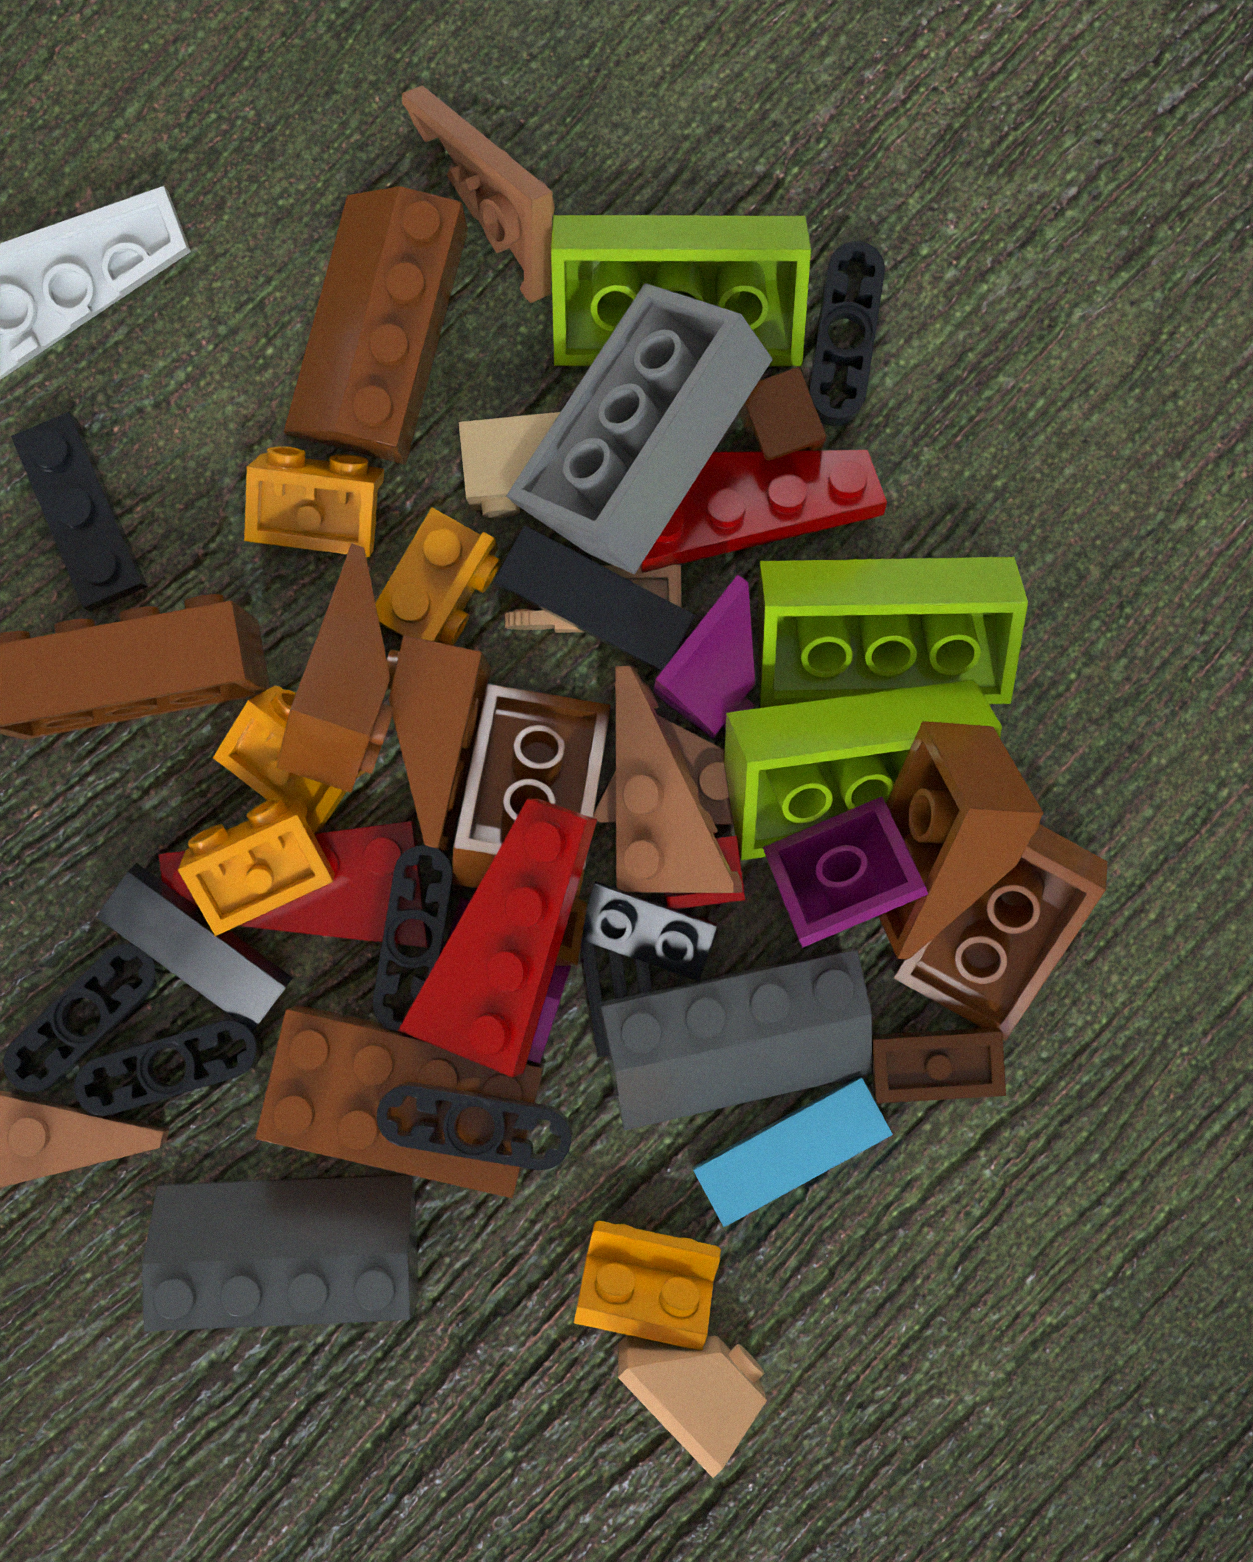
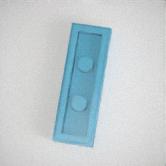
M859 1076L696 1164L692 1168L723 1227H726L893 1134L864 1080Z

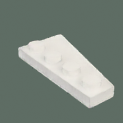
M164 186L0 243V380L191 252L170 194Z

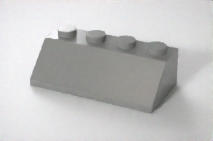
M645 283L506 496L514 504L588 554L635 575L773 360L742 314Z

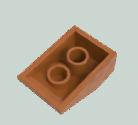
M351 543L291 706L276 766L278 769L352 793L359 770L372 774L395 707L382 703L390 681V675L365 549Z
M403 635L400 651L391 649L386 659L390 675L387 689L391 690L389 704L395 707L392 716L425 846L451 851L486 686L489 682L492 668L480 651Z
M487 684L453 847L452 884L478 888L527 799H541L593 818L610 715V704ZM585 864L575 895L577 898L580 896Z
M922 721L886 802L928 892L926 896L878 915L897 959H910L1012 870L1018 864L1031 837L1038 830L1043 811L993 726Z
M1039 824L1037 832L1031 837L1018 864L913 957L902 959L895 972L894 979L982 1028L998 1027L1003 1032V1040L1006 1041L1106 891L1108 861Z

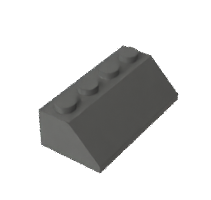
M841 948L596 1003L623 1130L872 1074V1013L857 949Z
M408 1174L158 1185L142 1262L144 1332L410 1320L419 1303L415 1176Z

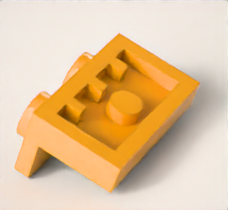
M283 446L268 448L267 453L260 454L247 466L244 541L348 554L351 543L364 547L366 557H370L374 551L378 489L384 481L383 468L370 467L366 458L356 455H333L330 457V461L305 458L306 452L304 450Z
M431 507L375 603L379 624L402 637L406 635L453 646L469 620L470 614L464 612L463 609L474 590L476 589L484 593L500 567L501 559L495 557L499 549L495 538L485 532H482L480 535Z
M274 685L247 701L213 758L267 800L281 797L284 803L297 797H302L307 806L305 819L315 834L324 827L347 791L276 768L290 709L296 693ZM359 770L357 778L363 775L365 772Z
M281 797L270 799L249 811L246 815L248 821L228 830H225L222 824L215 825L203 830L188 841L187 844L190 848L185 851L178 871L215 936L334 881L335 873L305 819L307 806L302 797H297L284 803Z
M596 1221L593 1225L585 1258L574 1323L702 1351L708 1334L713 1281L720 1262V1247L701 1243L690 1238H678L636 1229L626 1224Z

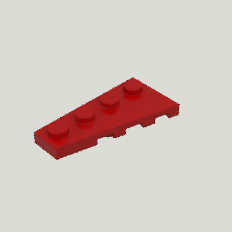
M868 450L795 451L771 461L764 458L762 451L713 452L640 565L641 572L645 573L671 565L691 562L883 516L887 500Z
M541 799L526 800L398 1031L510 1077L524 1073L597 819Z
M408 821L314 834L335 873L334 881L239 925L243 927L382 942L394 868L397 860L406 850L417 846L415 823ZM185 851L159 854L162 882L198 907L178 871ZM420 863L414 866L408 865L406 870L407 877H412L417 882L415 899L411 901L401 896L399 908L401 910L408 908L425 909ZM419 919L403 921L396 930V944L430 947L427 924Z

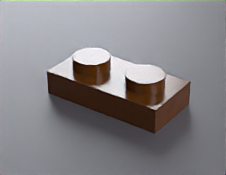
M998 1027L872 1035V1074L876 1103L1006 1096L1003 1032Z

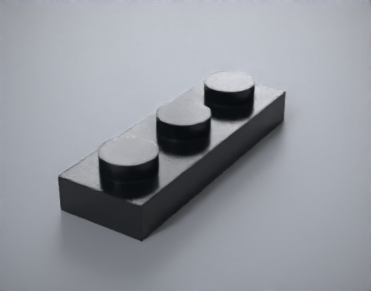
M67 412L12 435L13 443L83 608L91 612L147 588V583L77 418L70 412Z

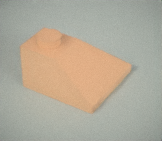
M626 1335L618 1343V1378L710 1476L714 1478L724 1468L767 1401L763 1385L759 1380L765 1374L763 1369L740 1344H737L730 1350L718 1336H707L703 1350L700 1351Z

